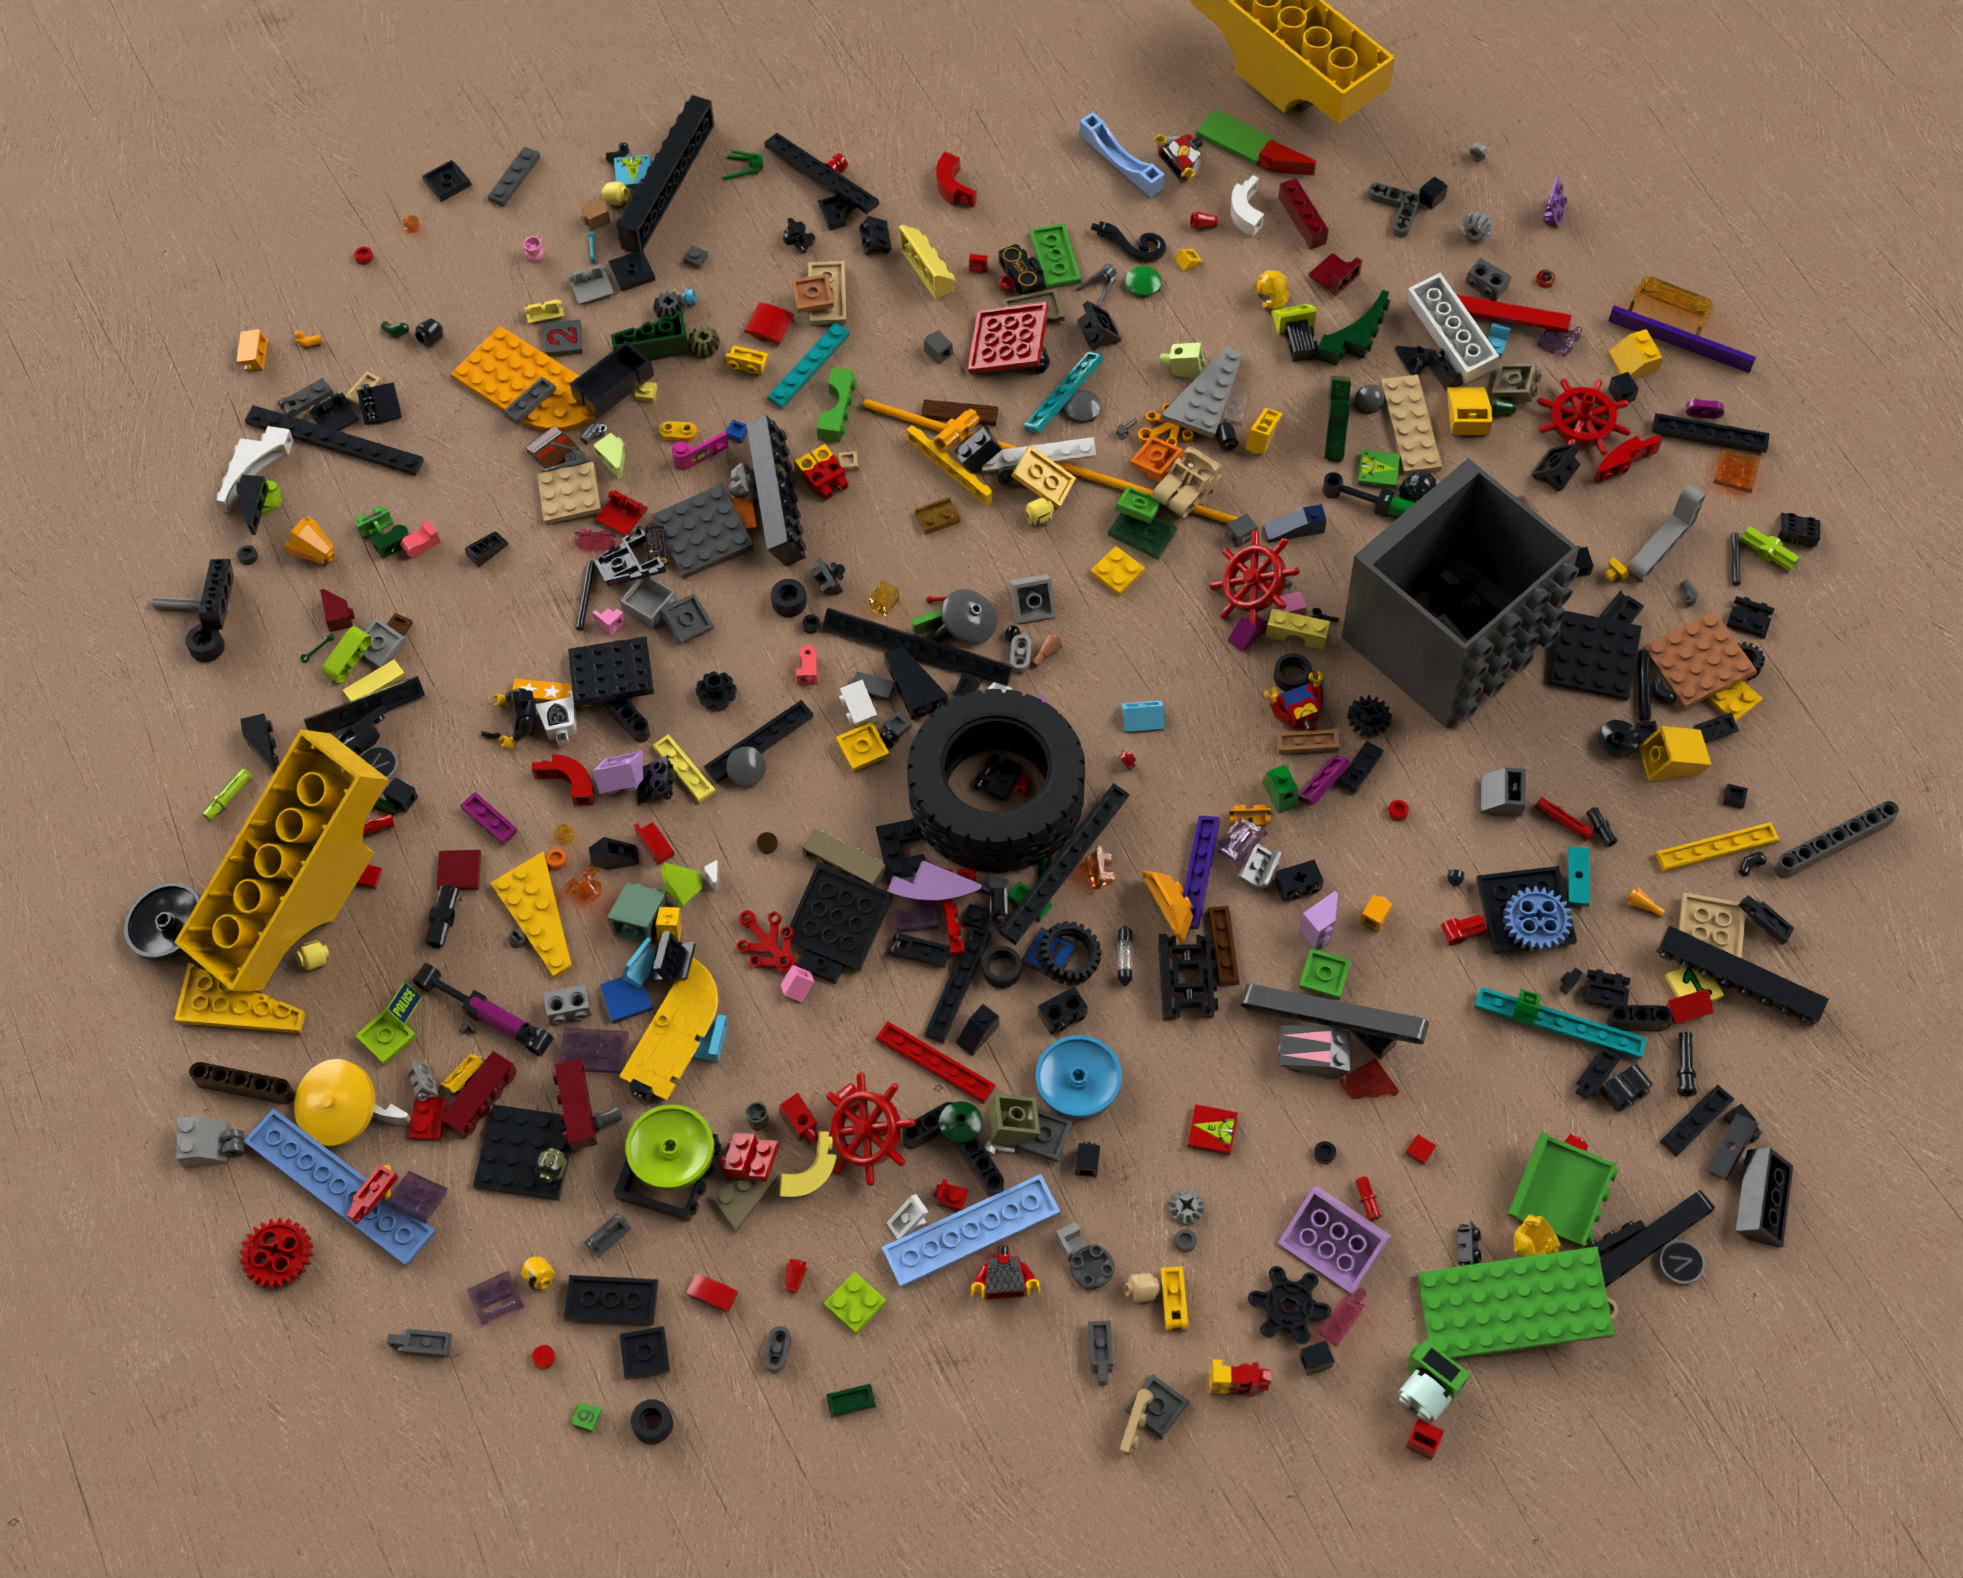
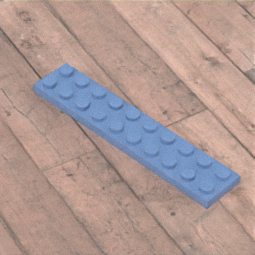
M274 1108L244 1140L248 1147L406 1267L409 1266L436 1234L433 1228L396 1200L386 1201L385 1195L367 1216L365 1215L358 1224L352 1222L346 1214L352 1208V1198L367 1179Z

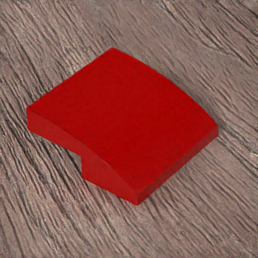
M759 302L744 332L758 340H761L763 337L779 346L795 314L777 306Z

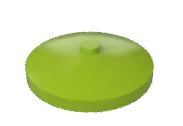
M674 1104L658 1106L641 1115L631 1127L626 1140V1157L634 1175L649 1187L666 1191L685 1188L700 1179L712 1162L714 1155L712 1131L706 1120L691 1108Z

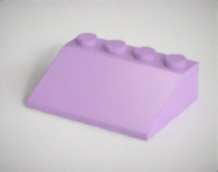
M1319 1186L1312 1188L1278 1243L1353 1294L1392 1236Z

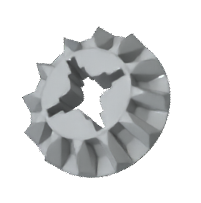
M1191 1189L1180 1190L1178 1193L1173 1194L1169 1203V1210L1176 1221L1183 1224H1192L1202 1217L1204 1213V1200L1201 1199L1199 1193L1192 1192ZM1191 1200H1192V1203H1191V1209H1192V1210H1190V1209L1187 1208L1186 1210H1183V1211H1182L1183 1204H1182L1181 1202H1184V1203L1187 1204L1188 1202H1191Z

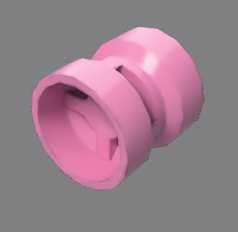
M535 236L524 240L523 246L526 258L531 262L542 260L544 252L541 240Z

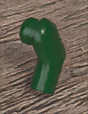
M384 321L381 324V329L392 337H398L407 333L409 326L406 323L391 325Z

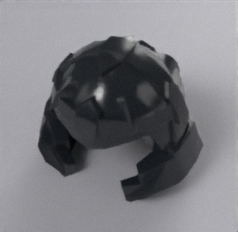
M1420 470L1413 472L1401 483L1399 487L1400 498L1408 500V493L1412 499H1421L1436 486V478L1429 472Z

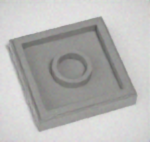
M376 617L365 630V633L372 637V641L363 657L380 668L391 661L406 643L407 639Z

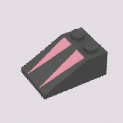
M1282 1025L1280 1067L1338 1080L1350 1071L1351 1031L1334 1027Z

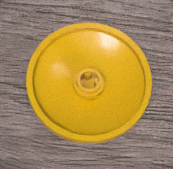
M340 1059L324 1061L313 1067L298 1086L294 1100V1113L298 1127L321 1145L336 1147L348 1144L359 1137L370 1123L375 1108V1090L368 1074L357 1064Z

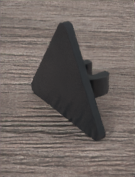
M1419 345L1417 348L1407 346L1395 347L1397 354L1410 375H1418L1427 365L1430 351L1434 350L1425 349Z

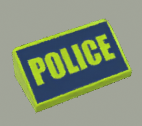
M404 981L386 1008L384 1019L404 1027L420 1003L422 996Z

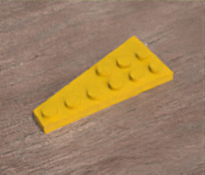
M188 963L174 1021L178 1024L301 1034L305 1012L284 1002L271 999L263 993L231 991L208 970H203L192 963Z

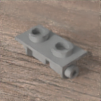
M412 1059L413 1067L409 1069L408 1077L414 1087L416 1099L425 1101L431 1093L437 1096L438 1093L430 1073V1068L425 1063H419Z

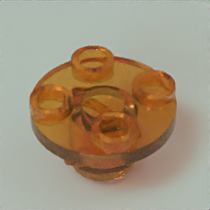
M589 864L581 871L580 877L570 879L564 885L566 887L564 893L567 897L578 891L580 899L588 903L596 900L602 893L600 882L593 879L599 872L598 867H592Z

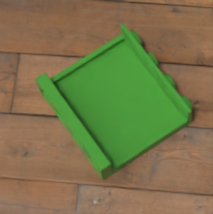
M1541 1131L1507 1215L1524 1221L1530 1214L1536 1217L1540 1215L1549 1223L1557 1236L1584 1246L1586 1242H1591L1594 1231L1591 1230L1593 1222L1598 1223L1603 1211L1599 1209L1601 1202H1606L1611 1190L1607 1189L1610 1180L1614 1182L1619 1169L1615 1168L1617 1162L1612 1163L1552 1138L1549 1134Z

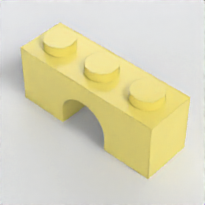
M1272 609L1267 625L1266 637L1285 641L1287 636L1296 635L1304 639V646L1324 650L1330 621Z

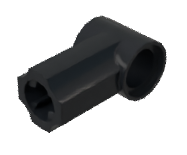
M1008 888L990 889L989 922L995 930L1000 931L1009 919ZM998 916H1004L1005 919L1002 924H995V919Z

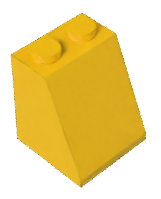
M1661 726L1638 746L1648 781L1651 782L1700 775L1712 765L1701 730Z

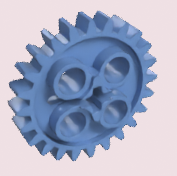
M1536 886L1533 892L1527 887L1525 893L1519 890L1517 896L1512 895L1503 912L1505 915L1503 922L1507 923L1504 929L1511 930L1508 937L1515 936L1514 943L1516 944L1521 941L1522 948L1529 945L1531 952L1534 947H1537L1538 952H1541L1543 947L1550 951L1551 945L1557 948L1559 943L1563 944L1565 937L1568 938L1570 932L1568 930L1572 928L1570 922L1573 916H1569L1571 909L1565 908L1567 902L1560 903L1561 895L1553 897L1554 891L1552 890L1547 894L1546 888L1538 892ZM1522 908H1528L1531 912H1526ZM1543 908H1549L1552 912H1547ZM1524 927H1529L1532 931H1527ZM1545 927H1550L1554 931H1548Z

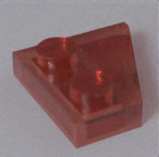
M1376 1058L1342 1077L1339 1081L1351 1099L1373 1098L1385 1094L1396 1096L1399 1093L1398 1088Z

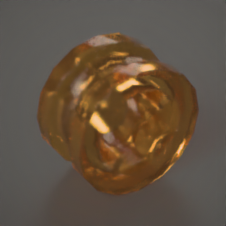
M411 215L404 218L403 225L407 233H416L420 229L418 217Z

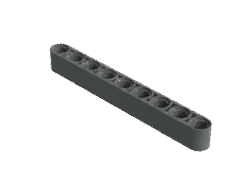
M1255 984L1246 985L1240 1004L1243 1008L1251 1011L1419 1045L1424 1044L1429 1022L1426 1019Z

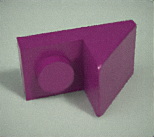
M1257 615V625L1255 626L1249 622V617L1247 619L1242 617L1228 638V642L1244 652L1267 629L1268 622Z

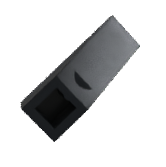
M264 713L241 718L242 733L247 745L275 773L277 770L276 766H279V759L273 750L277 747L274 737H271V732H274L272 721L267 720Z

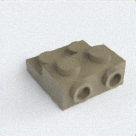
M1499 363L1492 390L1493 397H1512L1513 402H1532L1533 397H1536L1538 393L1536 383L1541 381V371H1538L1537 364Z

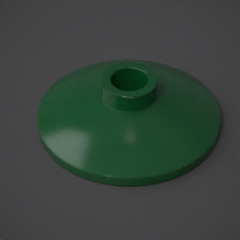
M959 1101L948 1105L942 1111L939 1126L942 1134L948 1140L955 1143H967L975 1139L981 1132L983 1118L976 1106L968 1102ZM964 1117L965 1120L963 1122L957 1121V1118Z

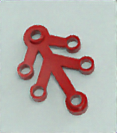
M743 911L739 915L740 924L745 928H750L762 943H749L746 940H740L737 943V949L743 954L748 952H771L775 958H762L758 954L752 955L749 959L750 965L754 968L776 966L780 972L787 973L791 966L796 964L795 957L791 954L794 930L789 926H784L781 929L780 934L784 938L781 951L777 947L779 924L782 917L775 911L770 912L768 915V921L770 922L769 936L757 924V916L752 911ZM749 915V919L744 921V917ZM777 915V920L772 921V917ZM790 930V934L785 936V931ZM742 944L747 945L744 950H741ZM759 958V962L754 964V960ZM783 959L788 960L785 965H782Z

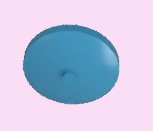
M1073 1035L1061 1038L1045 1049L1037 1063L1036 1086L1038 1093L1050 1109L1062 1116L1075 1119L1096 1116L1108 1109L1120 1092L1122 1070L1119 1060L1110 1047L1093 1037Z

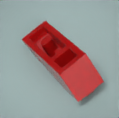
M1271 139L1260 151L1258 165L1271 172L1314 175L1317 163L1316 160Z

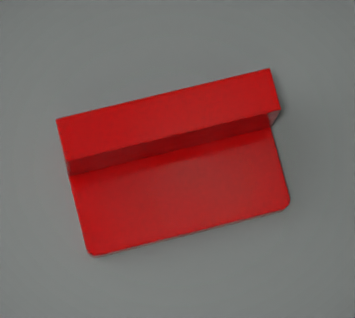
M654 822L643 828H640L638 823L634 825L636 836L657 866L675 856L673 849Z

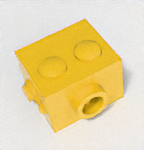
M659 907L655 921L658 944L661 941L663 932H671L680 942L682 931L680 908Z

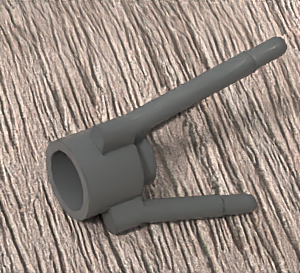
M1109 263L1105 264L1091 278L1078 286L1077 290L1082 289L1096 278H1099L1102 282H1108L1097 303V306L1100 307L1111 285L1116 281L1114 278L1117 274L1115 267Z
M551 443V446L568 450L569 453L565 456L566 463L544 468L543 472L584 464L586 460L583 451L577 450L576 446L570 447Z

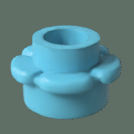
M686 288L685 293L682 294L685 304L692 306V304L697 303V296L694 289L688 290Z

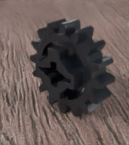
M1370 695L1367 696V699L1360 696L1359 702L1354 700L1352 706H1349L1347 715L1349 726H1354V732L1361 731L1360 736H1363L1364 733H1367L1369 738H1371L1372 733L1379 736L1380 731L1385 733L1386 727L1390 726L1392 713H1389L1390 707H1384V700L1378 702L1377 696L1374 700L1371 699Z

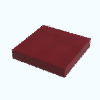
M481 850L439 851L437 890L439 891L440 886L445 884L452 885L458 888V890H479Z

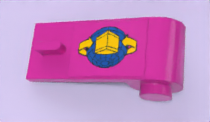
M724 431L693 449L686 442L675 443L672 446L675 467L679 470H687L728 448L726 432Z

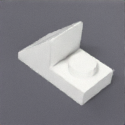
M912 1195L889 1219L887 1225L896 1238L900 1239L911 1234L926 1223L924 1216L928 1213V1210L917 1195Z

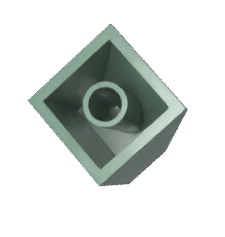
M626 883L608 915L612 934L642 943L648 937L651 939L650 945H653L656 937L655 921L659 907H666L668 904L666 893L659 888L650 889L638 883Z

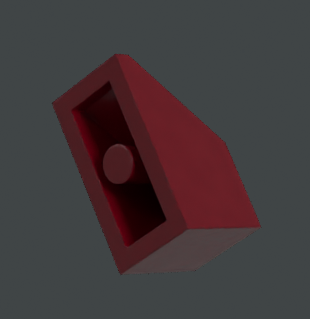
M321 589L325 620L329 631L333 632L353 627L352 619H355L353 607L349 608L347 601L325 589Z

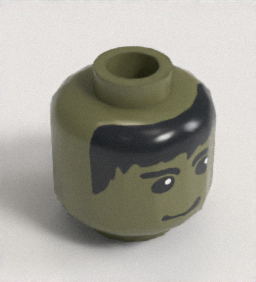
M552 1148L540 1153L535 1166V1172L540 1175V1180L551 1183L552 1180L561 1179L567 1165L564 1153Z

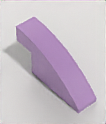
M922 861L913 883L893 876L887 892L913 899L942 900L966 895L979 890L982 885Z

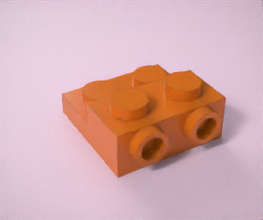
M1151 436L1130 460V464L1132 467L1146 472L1147 478L1160 483L1169 474L1173 463L1178 458L1181 460L1184 457L1182 448Z

